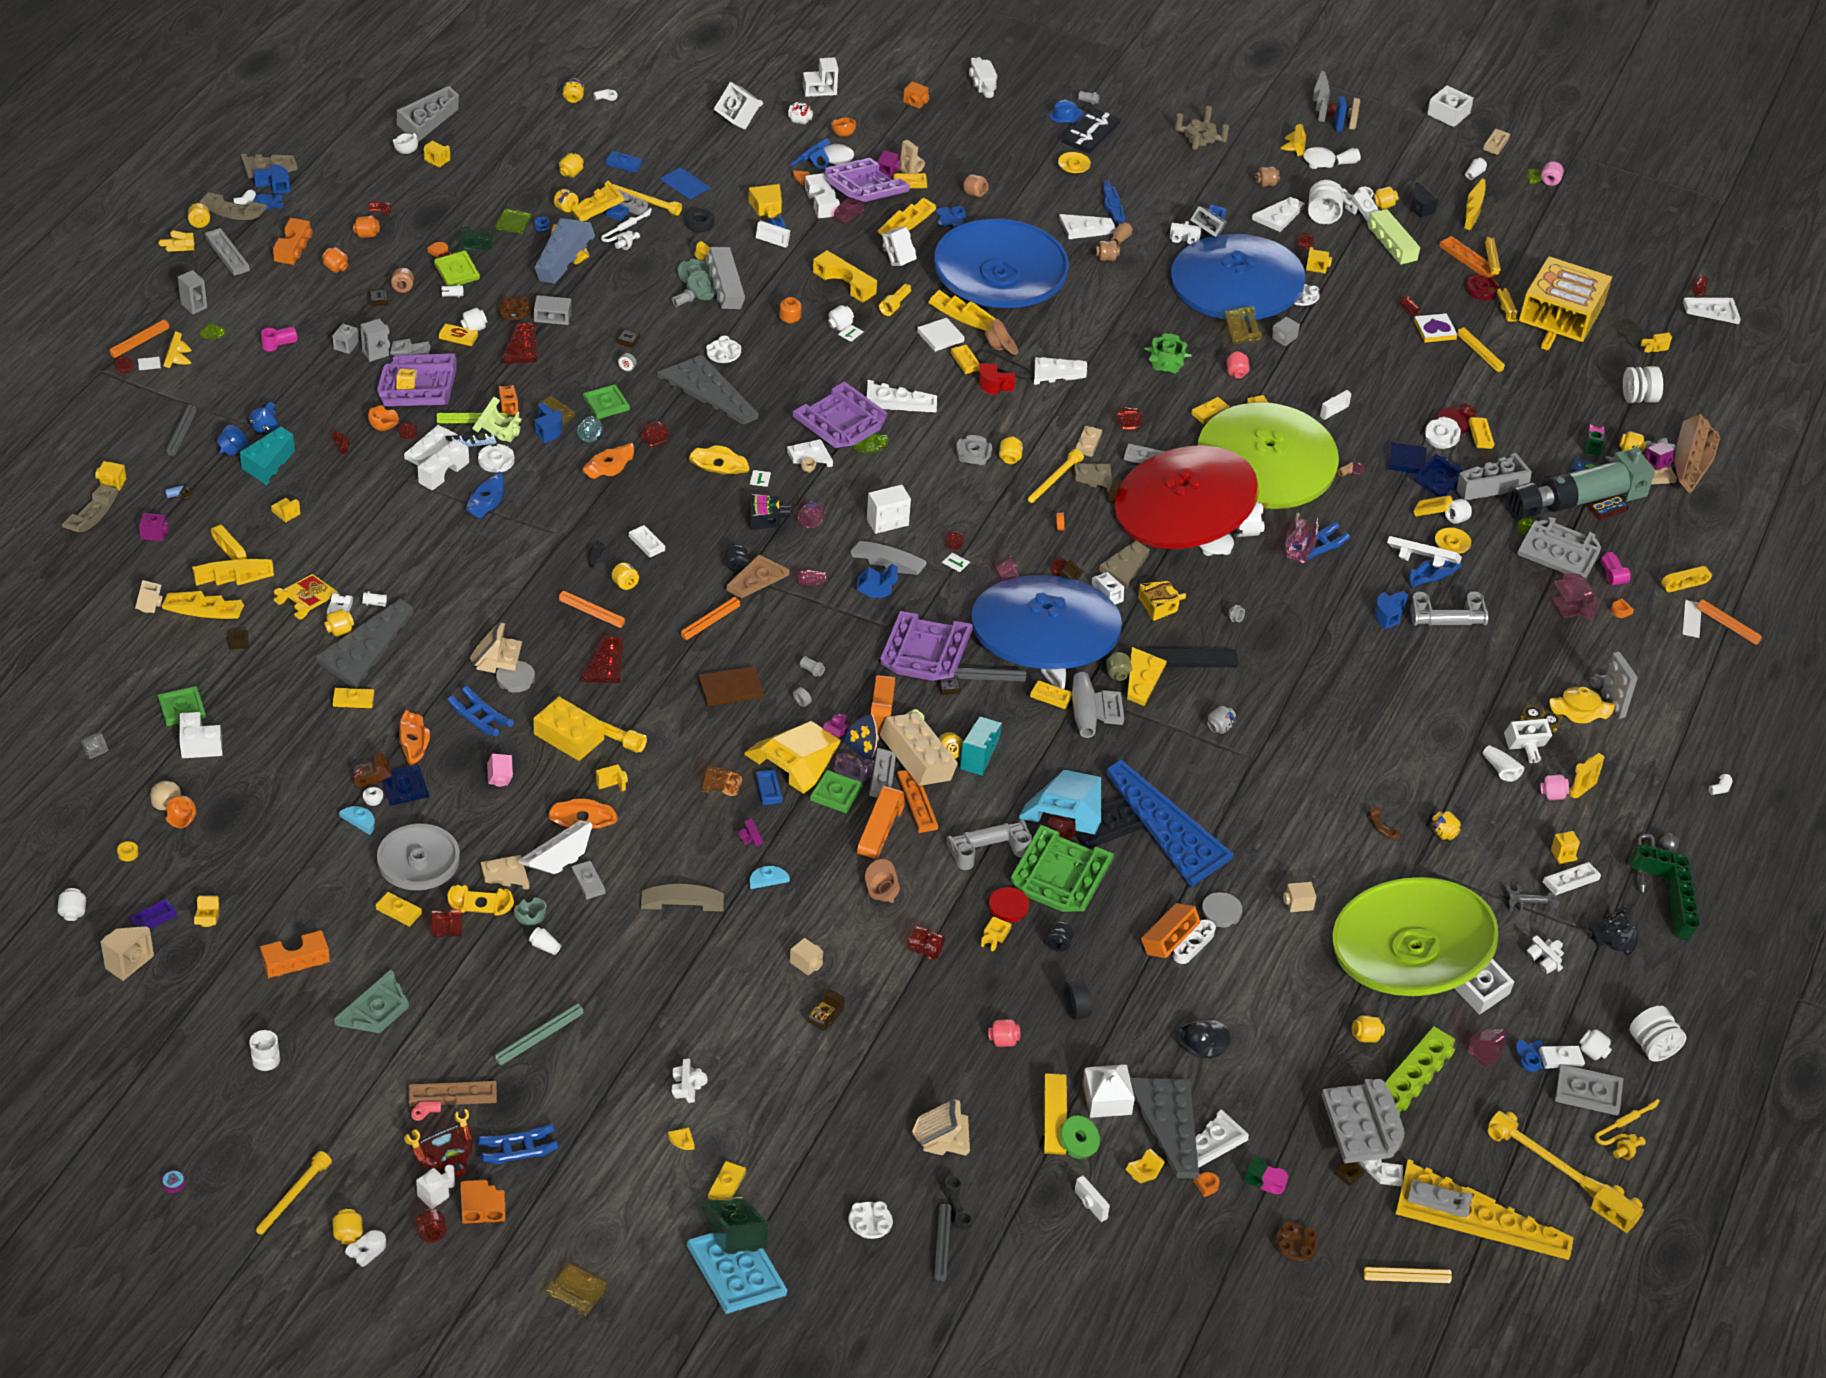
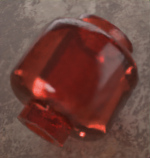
M1123 407L1121 413L1117 414V423H1120L1122 429L1137 430L1139 426H1142L1143 412H1140L1137 407Z
M660 421L646 424L644 426L645 432H642L644 443L648 442L651 447L666 443L669 437L666 425Z
M1053 815L1047 823V827L1058 831L1061 838L1071 840L1075 835L1076 824L1069 817Z
M429 1209L419 1214L416 1219L418 1235L424 1242L435 1243L446 1235L447 1226L444 1215L440 1211Z

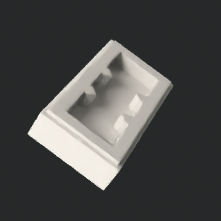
M1366 190L1351 197L1367 223L1370 213L1379 211Z
M763 221L758 222L756 238L785 248L788 246L790 230Z
M1346 390L1324 402L1320 417L1325 420L1349 407L1351 393Z
M645 525L629 532V537L649 558L665 551V545Z
M1551 1046L1539 1049L1544 1068H1560L1561 1064L1579 1068L1585 1064L1579 1046Z
M1084 1176L1079 1177L1076 1180L1075 1193L1082 1200L1083 1205L1089 1208L1103 1222L1108 1218L1110 1205Z

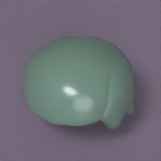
M534 897L531 902H526L523 899L519 905L515 906L514 916L523 925H538L545 917L547 904L544 900Z

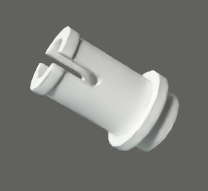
M459 284L457 286H442L443 291H449L442 292V297L458 296L460 298V296H463V286Z
M370 591L368 593L364 592L363 604H366V606L370 604L386 607L387 595L372 594Z

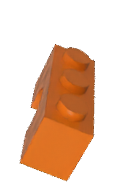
M295 218L289 219L285 226L286 239L278 238L273 247L275 262L295 264L296 260L301 256V251L306 248L308 239L312 237L310 221Z
M322 930L302 935V947L295 951L284 949L281 941L260 946L261 959L268 978L330 962L329 948Z

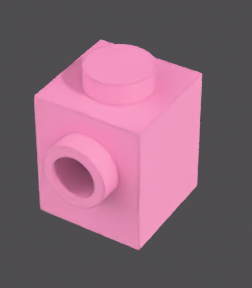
M491 755L487 763L488 784H494L499 787L508 786L513 777L512 755Z

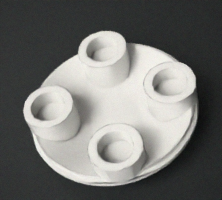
M832 144L824 148L829 157V163L835 164V166L848 163L854 157L852 149L845 145Z
M1312 147L1304 152V159L1309 163V167L1313 169L1318 167L1331 168L1336 159L1332 151L1322 147Z
M1305 284L1300 298L1294 304L1301 306L1314 304L1319 299V288Z
M721 336L719 340L712 342L706 347L707 356L718 363L732 362L741 354V346L737 342L730 340L728 336Z
M1227 534L1218 540L1200 545V547L1203 549V554L1207 556L1212 554L1228 555L1231 553L1234 541L1231 535Z
M884 1202L855 1203L849 1214L850 1227L855 1233L865 1238L883 1237L892 1228L893 1219Z

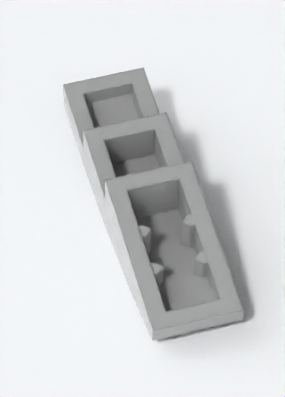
M1325 71L1320 73L1313 96V101L1317 102L1315 111L1320 112L1318 121L1322 122L1326 118L1330 92Z
M859 541L851 550L852 557L866 558L870 565H880L887 568L894 564L898 567L897 573L918 575L927 564L925 560L910 553L878 543Z

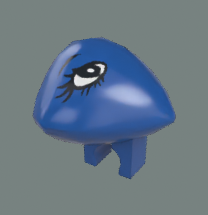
M269 402L265 408L255 409L249 414L248 419L254 431L260 434H269L279 428L277 419L274 416L276 413L273 410L276 407L275 404Z

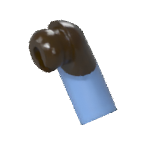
M185 486L165 489L167 498L177 496L188 500L193 495L191 489Z

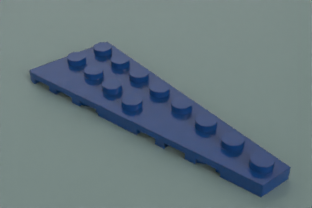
M1120 760L1107 769L1106 774L1191 887L1232 860L1233 853L1125 762Z

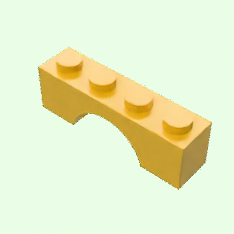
M825 251L813 259V273L825 280L837 278L847 281L851 285L850 295L862 303L876 294V279L831 252Z

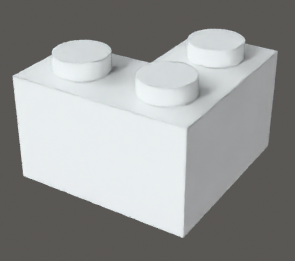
M820 58L819 72H803L805 96L837 95L838 66L835 58Z
M200 712L180 713V748L182 758L222 756L220 725L202 726Z

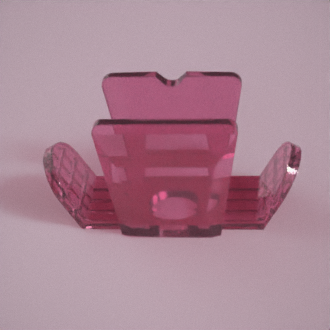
M1299 512L1296 513L1286 535L1285 552H1288L1287 558L1303 563L1306 562L1317 541L1319 518L1315 519L1307 540L1310 530L1309 523L1304 519H1299ZM1292 545H1298L1302 550L1295 549Z
M1567 573L1563 575L1561 580L1554 581V586L1562 597H1553L1552 601L1559 608V612L1564 618L1584 613V618L1590 620L1597 615L1598 599L1594 594L1593 588L1581 574ZM1583 600L1587 607L1581 608L1578 601Z

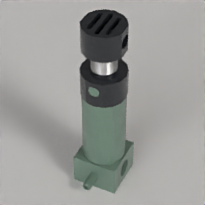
M1638 448L1617 452L1611 463L1547 477L1543 480L1540 488L1534 483L1511 487L1508 489L1506 496L1507 507L1514 519L1522 520L1541 514L1543 506H1546L1552 512H1557L1621 495L1626 502L1647 497L1655 469Z

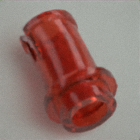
M1700 276L1697 279V283L1693 285L1695 294L1701 295L1705 293L1708 283L1707 277Z
M1404 296L1400 300V306L1403 309L1405 308L1411 316L1414 317L1419 314L1420 308L1412 302L1411 297Z

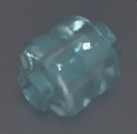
M586 417L577 427V434L580 439L588 443L595 441L603 431L601 422L595 417Z

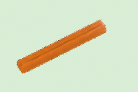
M161 320L112 347L109 350L110 355L113 358H117L169 329V323L166 320Z
M562 591L559 594L561 602L616 627L622 628L625 624V618L569 592Z
M736 597L731 598L681 630V637L688 640L738 608L740 600Z
M1701 600L1698 603V610L1755 645L1761 641L1762 636L1707 601Z

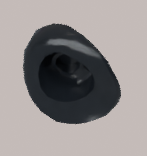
M1196 1021L1179 1028L1178 1041L1185 1051L1194 1056L1214 1058L1224 1053L1228 1048L1230 1033L1229 1029L1219 1021Z

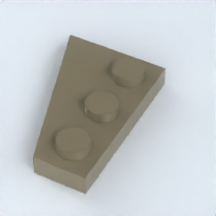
M241 154V160L248 178H255L254 170L270 169L272 164L282 166L288 172L297 170V164L293 155L262 157V154H256L255 157H247V154Z
M1135 540L1102 563L1099 571L1102 573L1108 572L1127 589L1137 570L1141 568L1148 557L1150 549Z

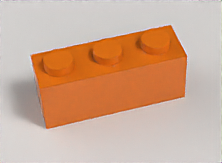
M1176 903L1141 938L1147 955L1167 958L1201 923L1195 906Z

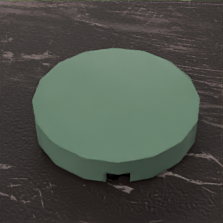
M690 259L689 262L685 260L679 264L677 274L681 281L687 283L691 273L706 271L710 275V268L705 261Z
M695 271L690 274L686 286L688 290L693 291L695 297L702 300H711L717 296L716 289L713 287V278L706 271Z

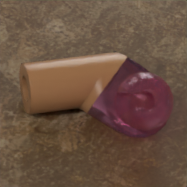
M1349 463L1338 469L1337 473L1340 477L1347 474L1360 475L1365 470V467L1361 463Z

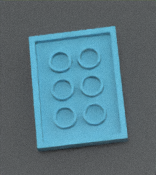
M748 1223L688 1240L687 1247L726 1314L786 1296L787 1288Z

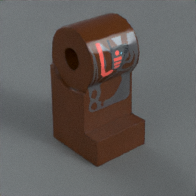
M381 752L373 755L374 760L365 764H358L353 768L355 786L364 788L392 776L390 763Z

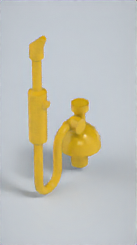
M1657 1099L1648 1104L1647 1107L1639 1111L1633 1110L1631 1113L1617 1119L1613 1125L1596 1133V1142L1601 1145H1609L1621 1138H1626L1618 1141L1617 1150L1613 1154L1617 1159L1620 1157L1626 1160L1632 1159L1636 1153V1147L1639 1145L1643 1146L1646 1143L1643 1137L1637 1138L1635 1134H1619L1607 1141H1602L1599 1137L1616 1127L1621 1128L1638 1119L1642 1113L1656 1108L1660 1100Z

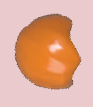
M383 405L372 407L368 412V420L377 431L390 430L399 423L397 412L394 409L386 410Z

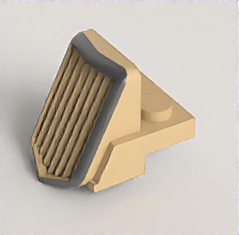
M498 623L472 653L470 660L474 666H477L476 670L495 673L497 668L516 670L522 641L503 638L505 623Z
M950 1100L917 1118L911 1134L917 1143L923 1146V1151L942 1156L946 1151L965 1156L970 1152L968 1116L961 1114L959 1100Z

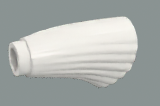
M1487 746L1483 751V755L1494 766L1501 779L1512 782L1523 774L1524 766L1503 751L1491 746Z

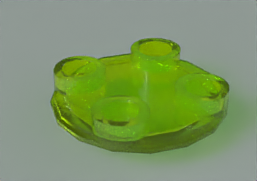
M875 432L853 446L858 452H877L887 446L888 436Z

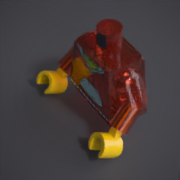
M464 1109V1119L458 1117L457 1111L454 1115L455 1120L460 1123V1127L455 1124L419 1140L420 1133L417 1130L412 1131L415 1140H411L408 1134L405 1135V1142L413 1146L412 1151L421 1166L430 1170L434 1168L442 1175L445 1173V1167L452 1165L455 1178L465 1174L466 1169L464 1166L468 1164V1156L472 1152L473 1145L470 1125L466 1123L469 1117L466 1109Z

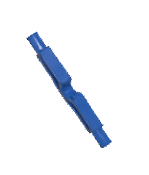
M1105 180L1103 182L1104 208L1111 215L1113 223L1119 225L1125 222L1123 206L1118 205L1120 198L1115 187L1110 185L1109 180Z

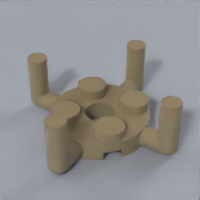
M1206 106L1203 122L1192 120L1187 127L1182 126L1183 114H1177L1175 130L1185 133V137H1188L1189 142L1192 143L1193 150H1197L1199 146H1205L1209 142L1212 144L1215 141H1227L1229 125L1224 124L1222 135L1217 134L1216 125L1210 123L1211 106Z

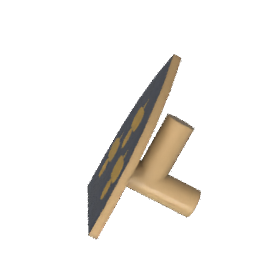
M874 715L863 716L856 720L850 726L843 740L844 743L869 763L873 759L877 741L879 740Z

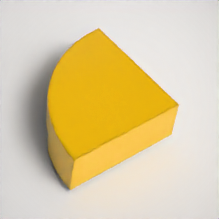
M689 1128L668 1132L670 1142L676 1147L685 1150L694 1149V1142Z

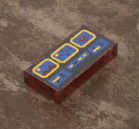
M1619 495L1591 504L1589 510L1599 520L1628 511L1629 505Z

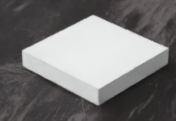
M948 318L917 328L919 335L934 351L964 342V336Z

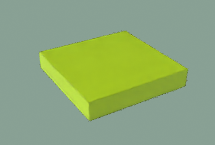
M466 250L434 259V264L446 286L462 285L480 278Z

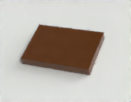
M755 666L699 675V682L707 706L764 698V692Z

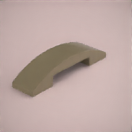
M210 192L200 200V203L204 204L210 211L235 220L258 218L267 208L266 204L251 202L249 206L224 201L223 195Z
M101 484L92 493L93 500L78 515L72 514L62 524V527L76 532H84L92 528L107 513L118 494V489Z
M660 885L642 891L641 909L662 910V904L703 905V911L723 912L724 893L699 885Z

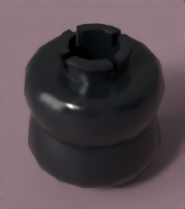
M735 545L726 551L727 566L731 571L741 572L749 565L750 561L745 547Z
M1054 922L1049 928L1046 943L1052 950L1062 952L1070 947L1074 932L1069 924Z

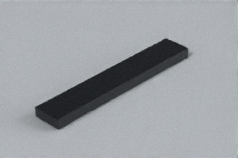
M1124 648V653L1131 660L1132 649ZM1138 649L1166 660L1165 667L1237 668L1238 666L1236 650Z

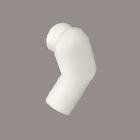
M606 89L594 92L593 96L595 100L606 99L614 101L617 99V92Z
M246 191L242 197L234 198V203L249 205L255 199V191Z
M1728 774L1721 775L1719 777V784L1709 786V793L1715 795L1728 792L1733 782L1731 776Z

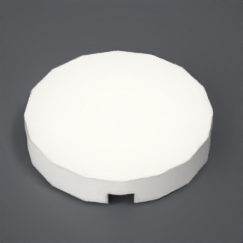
M1446 417L1430 421L1425 430L1428 443L1440 449L1456 445L1461 435L1457 422Z
M496 444V446L492 447V445H488L479 452L478 462L486 471L504 472L514 464V453L508 446Z

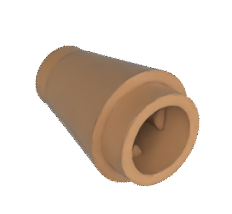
M1126 222L1119 224L1111 241H1115L1117 246H1119L1132 235V226Z

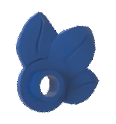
M960 206L953 208L943 207L935 210L941 216L937 222L940 226L952 225L953 227H958L963 224V219L966 217L964 208Z
M1520 1039L1516 1045L1517 1053L1521 1057V1065L1529 1072H1537L1540 1068L1549 1069L1544 1068L1539 1054V1049L1543 1047L1541 1040L1528 1045Z

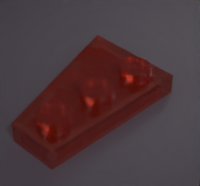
M517 324L512 334L511 342L508 344L506 353L502 357V363L537 362L535 324Z
M604 637L593 660L589 662L588 669L582 675V682L620 683L623 637Z

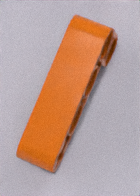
M876 675L871 715H874L877 734H880L886 717H891L896 677Z
M885 785L882 787L859 842L857 854L875 860L879 858L895 817H900L905 803L903 791Z

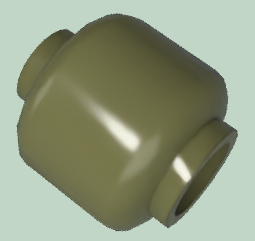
M1115 652L1106 661L1110 678L1122 681L1129 677L1132 665L1128 655L1122 652Z

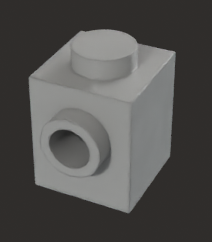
M1285 317L1280 322L1274 324L1272 339L1287 346L1298 337L1300 324Z
M342 324L333 334V347L335 350L350 354L359 343V331L356 327Z

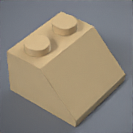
M150 928L115 929L101 941L105 969L122 981L154 956Z

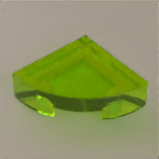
M1528 169L1529 183L1541 181L1542 170Z
M212 323L200 332V337L205 339H215L225 335V329Z

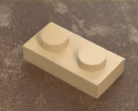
M1495 129L1485 143L1483 150L1498 155L1509 140L1510 134Z
M1085 426L1076 449L1080 450L1083 455L1092 457L1101 438L1102 430Z

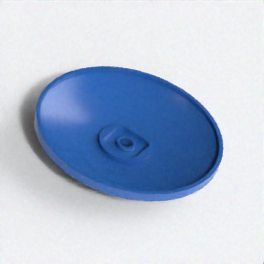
M1009 219L976 220L952 229L939 241L934 258L936 273L948 289L968 301L998 308L1030 306L1052 297L1064 285L1069 269L1067 254L1062 245L1053 236L1033 225Z
M1223 234L1217 237L1211 236L1201 239L1183 249L1173 262L1171 283L1178 297L1196 311L1220 319L1248 321L1267 318L1291 307L1303 292L1305 271L1296 255L1279 243L1247 234Z
M1051 575L1021 576L991 586L975 601L971 617L975 636L990 652L1012 663L1039 669L1074 668L1102 658L1117 644L1122 626L1119 610L1112 600L1101 591L1077 580Z

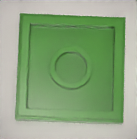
M615 384L583 393V399L596 419L630 410V405Z
M197 686L158 695L167 726L180 724V713L200 712L201 719L206 718Z
M826 770L811 794L810 800L847 813L862 789L863 782Z

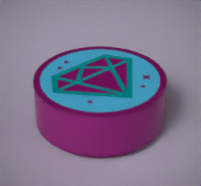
M177 1170L165 1173L162 1177L164 1190L169 1193L181 1191L185 1186L183 1173Z

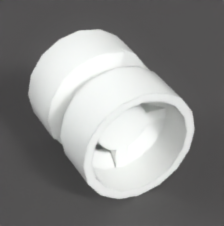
M268 1030L254 1033L249 1041L253 1066L261 1071L274 1069L280 1062L276 1034Z

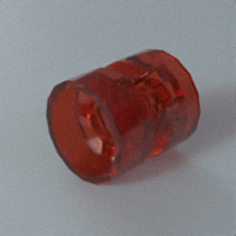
M432 910V937H444L446 933L450 937L462 936V910H449L448 913H445L444 910Z
M917 925L909 939L908 950L918 954L923 952L925 957L937 960L943 949L945 936L937 932L930 933L929 929Z

